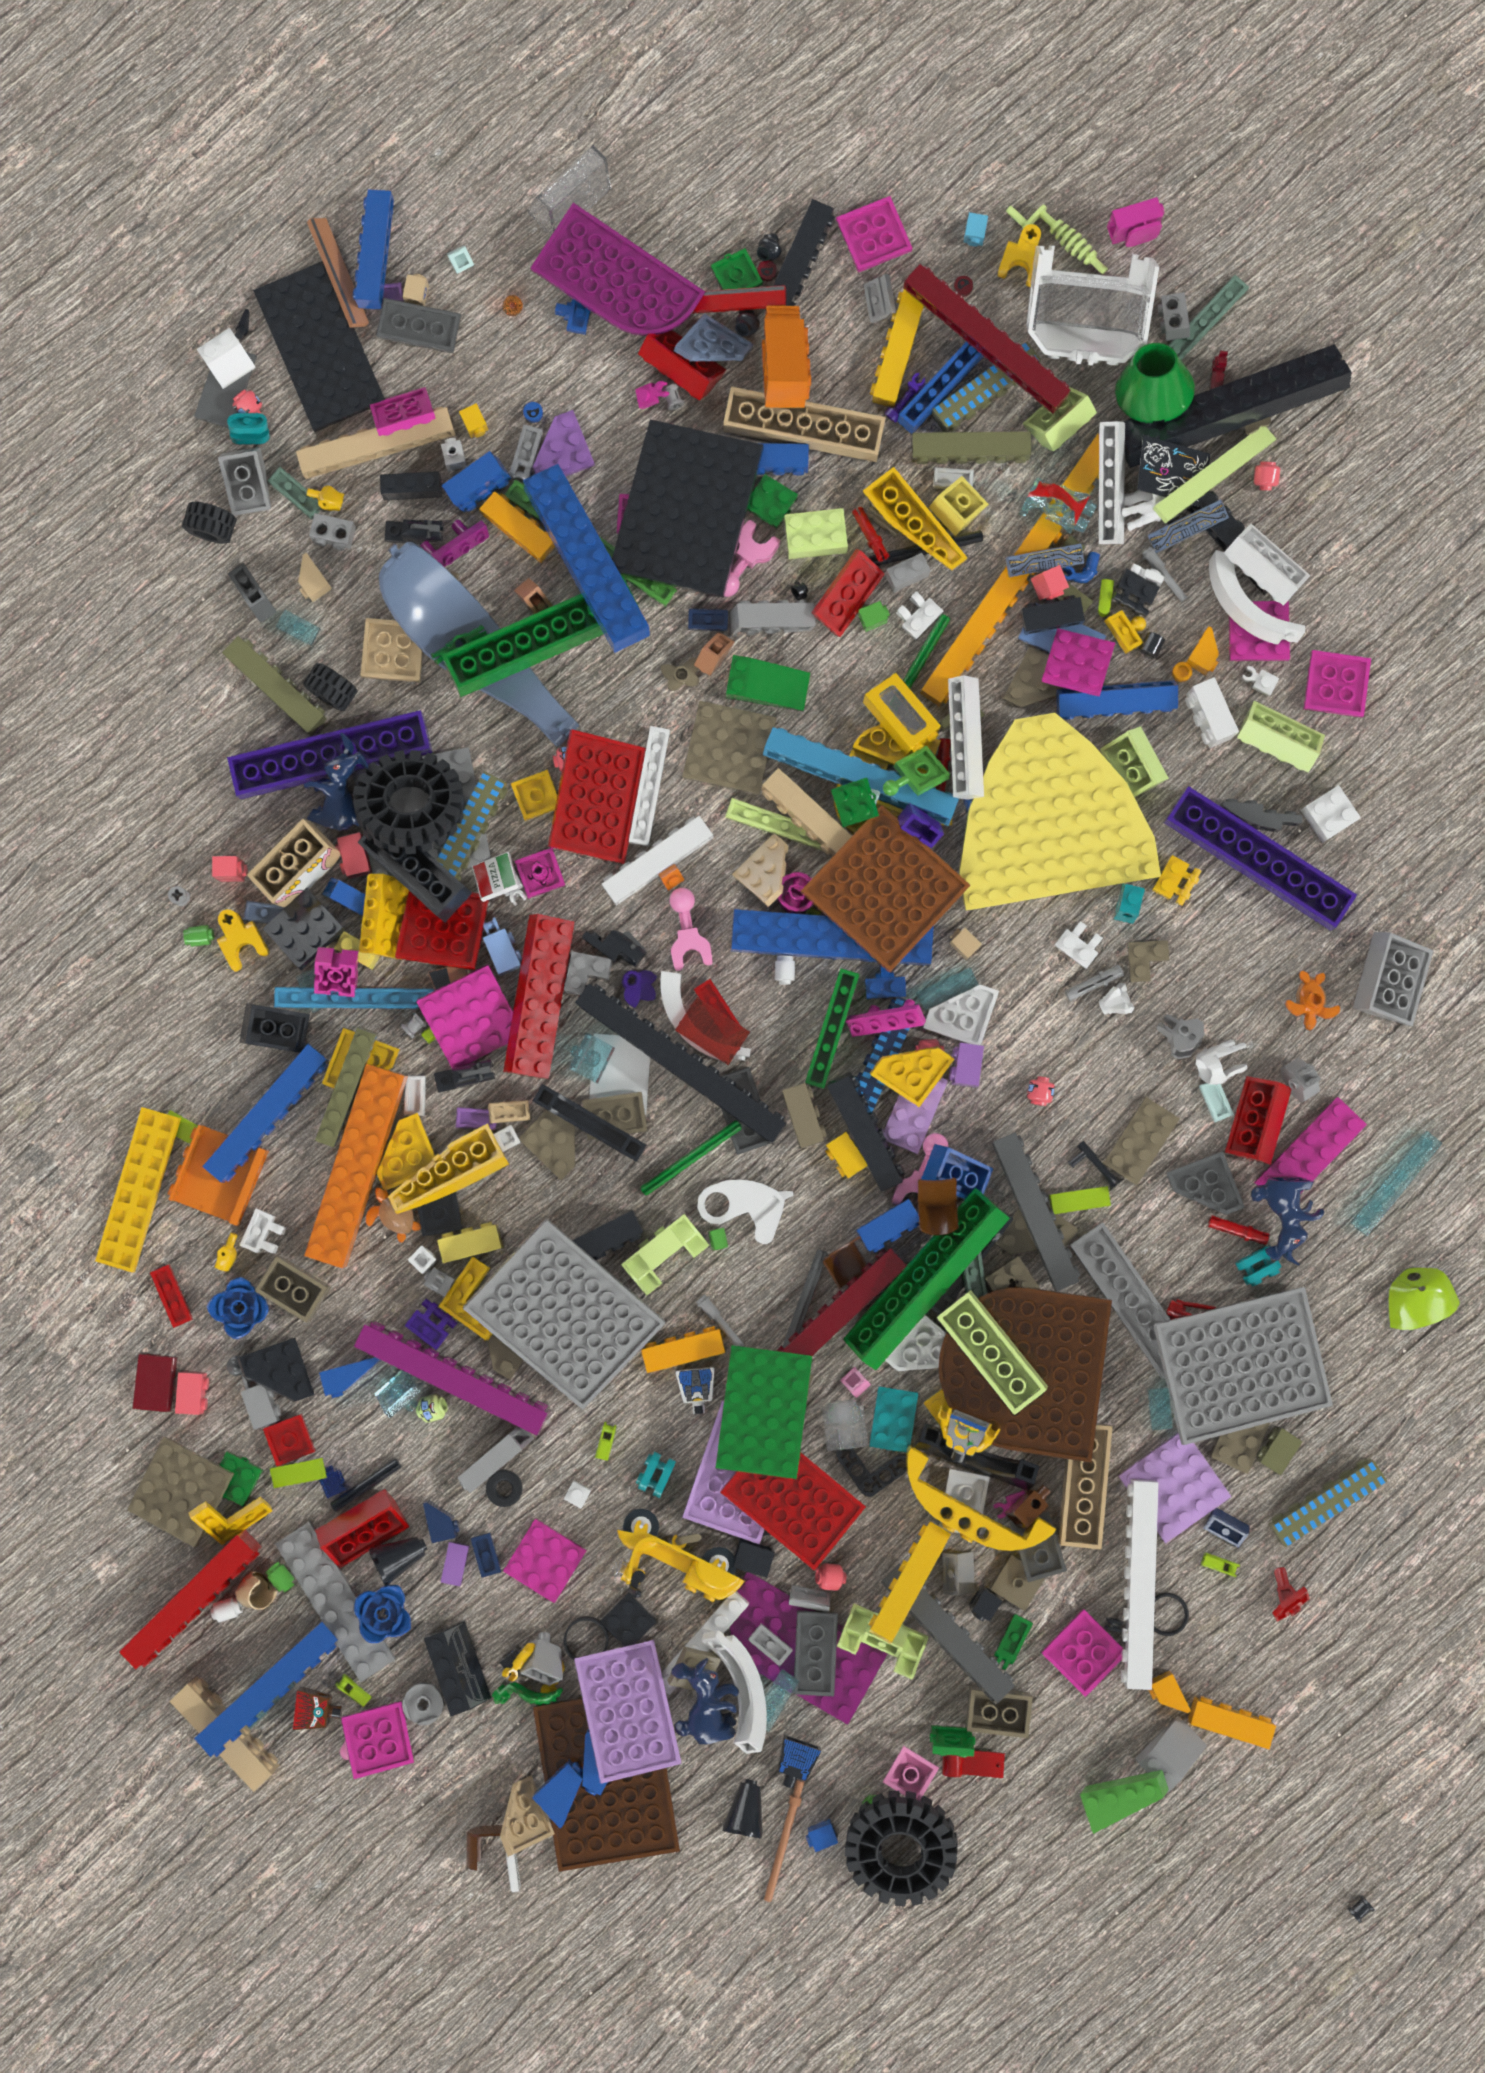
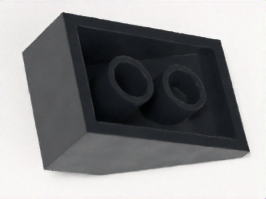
M246 1003L239 1042L300 1053L305 1046L310 1014Z

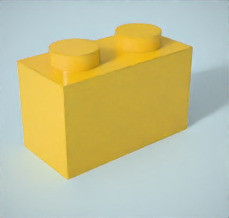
M847 1132L826 1145L827 1150L825 1152L831 1161L835 1159L839 1165L836 1169L842 1178L846 1176L849 1179L868 1166Z

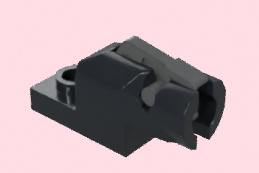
M403 519V522L386 521L384 540L389 543L405 544L406 542H413L419 545L425 541L442 542L443 536L440 531H444L443 521L407 519Z
M612 930L603 942H601L602 937L594 931L591 934L586 931L582 936L583 940L614 963L620 956L621 960L636 967L647 953L645 948L629 931L621 933Z
M492 1060L434 1073L438 1093L496 1079L495 1073L491 1072V1067H494Z

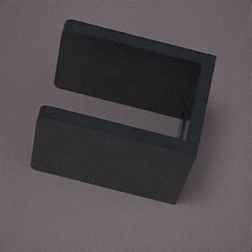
M741 1539L735 1553L734 1568L767 1578L775 1554L774 1548Z

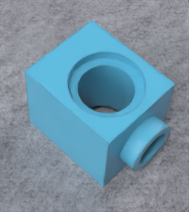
M969 212L963 243L973 247L983 246L988 220L987 215Z

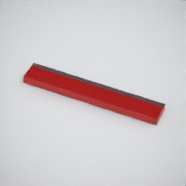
M783 285L705 291L704 296L692 314L766 309V306H786V287Z

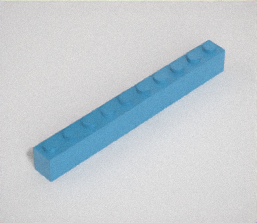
M773 727L764 747V756L840 785L867 778L870 788L880 791L878 800L905 809L911 803L946 826H949L959 798L953 797L952 793L941 792L935 787L917 796L908 784L900 787L897 794L888 796L883 791V784L888 780L896 781L902 776L897 772L881 769L879 765L868 764L855 756H847L840 750H832L825 747L822 743L808 741L801 735L795 736L783 728Z

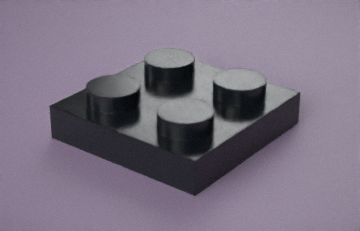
M457 1191L418 1207L423 1237L463 1229Z
M629 1593L600 1620V1623L624 1647L636 1644L657 1622V1619Z

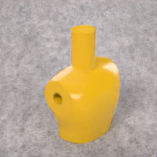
M326 485L321 491L308 488L306 496L318 499L319 507L324 510L340 511L345 494L338 492L330 485Z
M230 1233L226 1245H223L218 1250L215 1268L222 1271H229L237 1257L236 1248L234 1247L237 1234Z

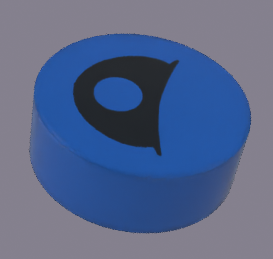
M529 402L525 405L523 414L528 422L537 423L543 417V410L537 402Z

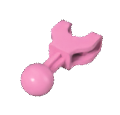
M748 520L742 528L738 542L739 549L736 552V559L738 560L731 568L724 597H730L737 593L740 586L738 578L747 566L752 569L758 563L770 561L780 546L781 540L775 536L771 537L764 544L756 543L752 539L756 523L752 520Z
M687 888L675 889L670 895L669 902L672 909L679 914L681 930L677 931L678 939L671 948L674 968L676 971L683 969V956L689 950L698 951L702 956L703 963L707 966L712 965L710 943L698 934L697 928H693L690 910L694 906L695 897Z
M933 1133L925 1138L923 1142L925 1157L919 1171L914 1170L910 1177L904 1178L903 1182L896 1186L892 1197L893 1204H900L905 1195L910 1192L918 1193V1180L922 1178L934 1144L948 1147V1141L943 1135Z

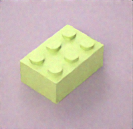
M843 508L786 514L784 516L788 559L847 553L848 543Z

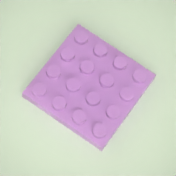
M1179 1433L1118 1475L1126 1488L1128 1484H1131V1479L1156 1480L1158 1482L1157 1533L1164 1543L1169 1542L1231 1498V1495L1194 1443L1181 1445Z

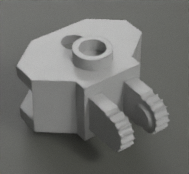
M1166 1014L1163 1020L1173 1029L1163 1023H1159L1156 1027L1160 1033L1168 1038L1167 1042L1171 1046V1055L1176 1059L1191 1057L1202 1043V1038L1205 1035L1204 1023L1197 1018L1186 1021L1181 1018L1179 1021Z
M1298 1057L1280 1068L1283 1081L1292 1089L1291 1094L1300 1102H1304L1320 1092L1319 1081L1321 1078L1310 1063L1307 1064Z

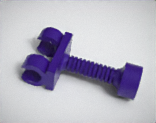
M920 373L914 374L912 382L909 381L907 383L908 390L895 407H888L884 412L892 422L896 423L898 421L899 413L903 406L907 404L914 394L917 395L926 386L925 377L921 383H917L920 380V377H918Z

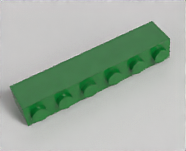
M840 968L805 1080L806 1085L824 1090L860 975L858 973Z

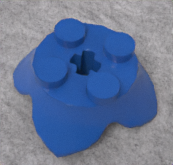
M242 1277L231 1280L227 1284L226 1290L213 1296L206 1306L211 1317L222 1322L226 1334L233 1339L242 1338L250 1333L254 1325L262 1322L269 1311L266 1299L255 1291V1287L251 1282ZM240 1302L244 1305V1310L239 1313V1310H236V1305H240Z
M399 1585L383 1586L376 1592L366 1591L355 1599V1615L359 1620L360 1634L366 1642L379 1643L386 1637L402 1636L411 1629L410 1615L404 1609L405 1595ZM385 1610L383 1613L386 1615L385 1619H378L377 1611Z

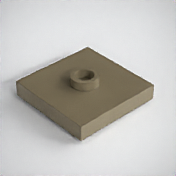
M1010 1554L990 1590L1026 1611L1045 1578L1028 1582L1022 1561Z

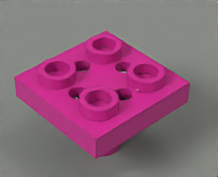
M553 848L515 861L528 899L566 886Z

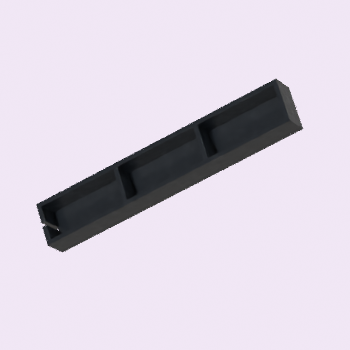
M1333 344L1194 395L1186 411L1170 421L1159 420L1153 421V423H1144L1132 418L1123 421L1125 422V460L1130 468L1140 465L1143 435L1189 447L1350 388L1352 372L1345 360H1342V355L1336 345Z
M589 983L575 1002L578 1007L773 1145L786 1126L784 1116L777 1111L774 1114L768 1110L769 1106L760 1099L757 1102L753 1100L752 1094L744 1088L740 1091L735 1087L736 1082L727 1076L725 1078L719 1076V1070L712 1065L707 1067L702 1064L704 1061L695 1053L692 1055L686 1052L688 1049L678 1041L675 1044L671 1042V1037L663 1030L659 1032L654 1030L655 1026L646 1018L640 1020L638 1013L629 1006L626 1009L623 1008V1003L613 995L609 998L605 995L607 993L605 989L595 983L592 986Z

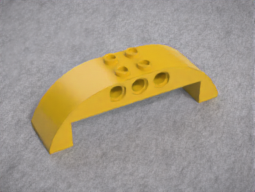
M910 1445L908 1446L906 1468L911 1487L924 1509L942 1522L943 1527L952 1533L955 1530L960 1532L961 1538L970 1543L974 1540L986 1547L1007 1551L1022 1550L1035 1546L1054 1534L1056 1528L1049 1522L1037 1517L1026 1528L1022 1536L919 1479L929 1458L925 1453ZM943 1507L950 1508V1512L948 1514H940V1511ZM967 1517L968 1522L966 1524H958L960 1518ZM980 1527H985V1533L978 1535L977 1530Z

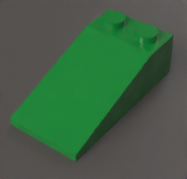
M733 655L726 698L804 712L810 672L754 658Z

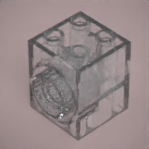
M844 1400L830 1402L827 1406H821L827 1451L868 1447L862 1402Z

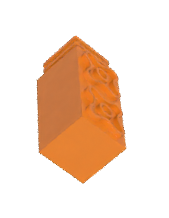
M766 306L764 318L765 340H762L765 407L804 408L805 400H809L811 373L810 358H808V327H804V319H800L799 306Z

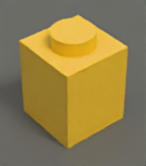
M477 403L459 411L471 438L481 437L488 431L487 424Z

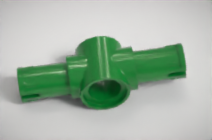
M479 625L468 633L464 632L461 635L455 636L445 643L444 647L431 653L432 659L439 656L438 659L434 660L438 665L443 662L442 654L457 648L455 645L456 640H460L463 645L486 636V630L479 633L485 628Z

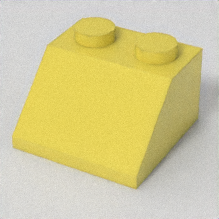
M961 476L939 494L928 508L956 536L989 504Z

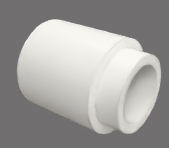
M777 956V961H775V980L779 981L780 985H790L791 981H795V961H793V956Z
M230 1597L213 1603V1608L210 1611L213 1620H217L220 1623L238 1617L240 1613H243V1608L236 1598Z

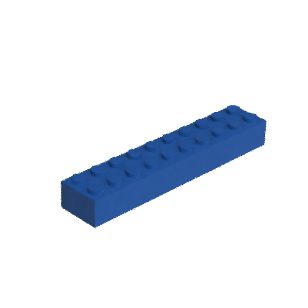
M559 464L524 479L523 484L526 495L613 652L616 653L649 637L650 630L647 621Z
M734 909L731 952L877 962L827 916ZM934 926L899 964L929 966L931 964Z

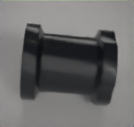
M1363 1895L1353 1907L1347 1908L1359 1923L1362 1922V1918L1370 1911H1375Z

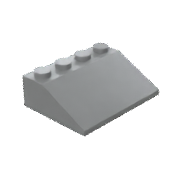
M1374 932L1353 1008L1370 1015L1413 1026L1434 950L1390 932Z

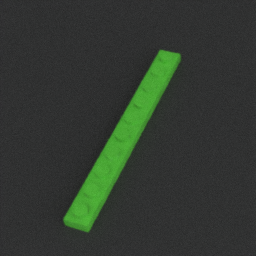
M515 479L505 493V496L512 503L541 522L525 493L524 485ZM600 537L612 559L615 547ZM620 574L625 580L665 607L677 592V589L670 585Z

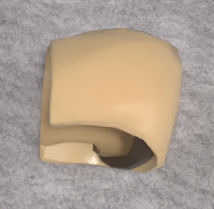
M251 1571L237 1586L235 1596L237 1601L246 1608L261 1610L273 1602L278 1590L269 1583L264 1575Z

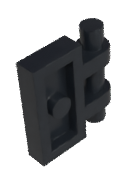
M1124 569L1116 588L1122 590V593L1115 592L1112 599L1117 601L1118 605L1130 608L1134 614L1146 617L1149 610L1144 608V603L1148 606L1152 605L1160 587L1131 570ZM1129 595L1137 599L1136 603L1129 599Z

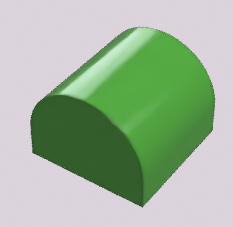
M724 1228L708 1231L713 1251L728 1248Z

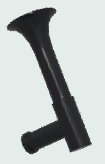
M1084 1140L1077 1146L1081 1151L1068 1161V1164L1074 1168L1087 1157L1108 1181L1110 1186L1109 1192L1125 1179L1114 1176Z

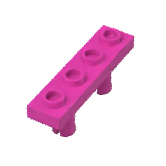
M907 999L903 1007L879 1011L880 1008L878 1006L872 1005L867 1013L848 1016L845 1020L852 1037L923 1026L926 1022L920 1005H914L915 1002L911 999Z

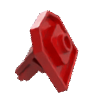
M1285 1567L1274 1569L1280 1604L1272 1612V1615L1277 1622L1289 1615H1296L1301 1611L1300 1607L1310 1600L1308 1591L1304 1586L1296 1592L1292 1585L1289 1584Z

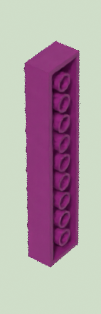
M374 1321L364 1324L354 1347L534 1435H538L541 1432L551 1411L547 1409V1404L539 1400L533 1402L529 1400V1395L520 1391L515 1393L511 1391L512 1387L504 1383L498 1385L493 1382L494 1379L486 1374L480 1376L475 1373V1369L467 1365L461 1367L457 1365V1360L448 1356L443 1358L439 1356L440 1352L430 1347L424 1349L420 1347V1342L414 1339L406 1340L402 1338L403 1334L395 1330L387 1331L384 1329L385 1325Z

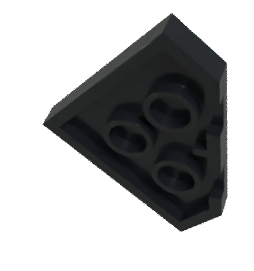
M296 1338L237 1358L244 1378L252 1380L292 1402L315 1395Z

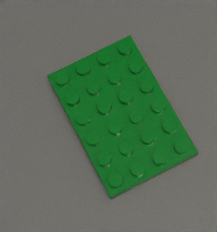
M731 1345L715 1468L797 1479L812 1356Z

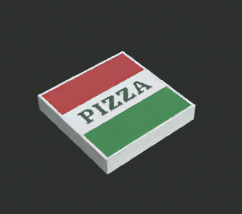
M509 852L472 866L480 899L483 902L519 888Z

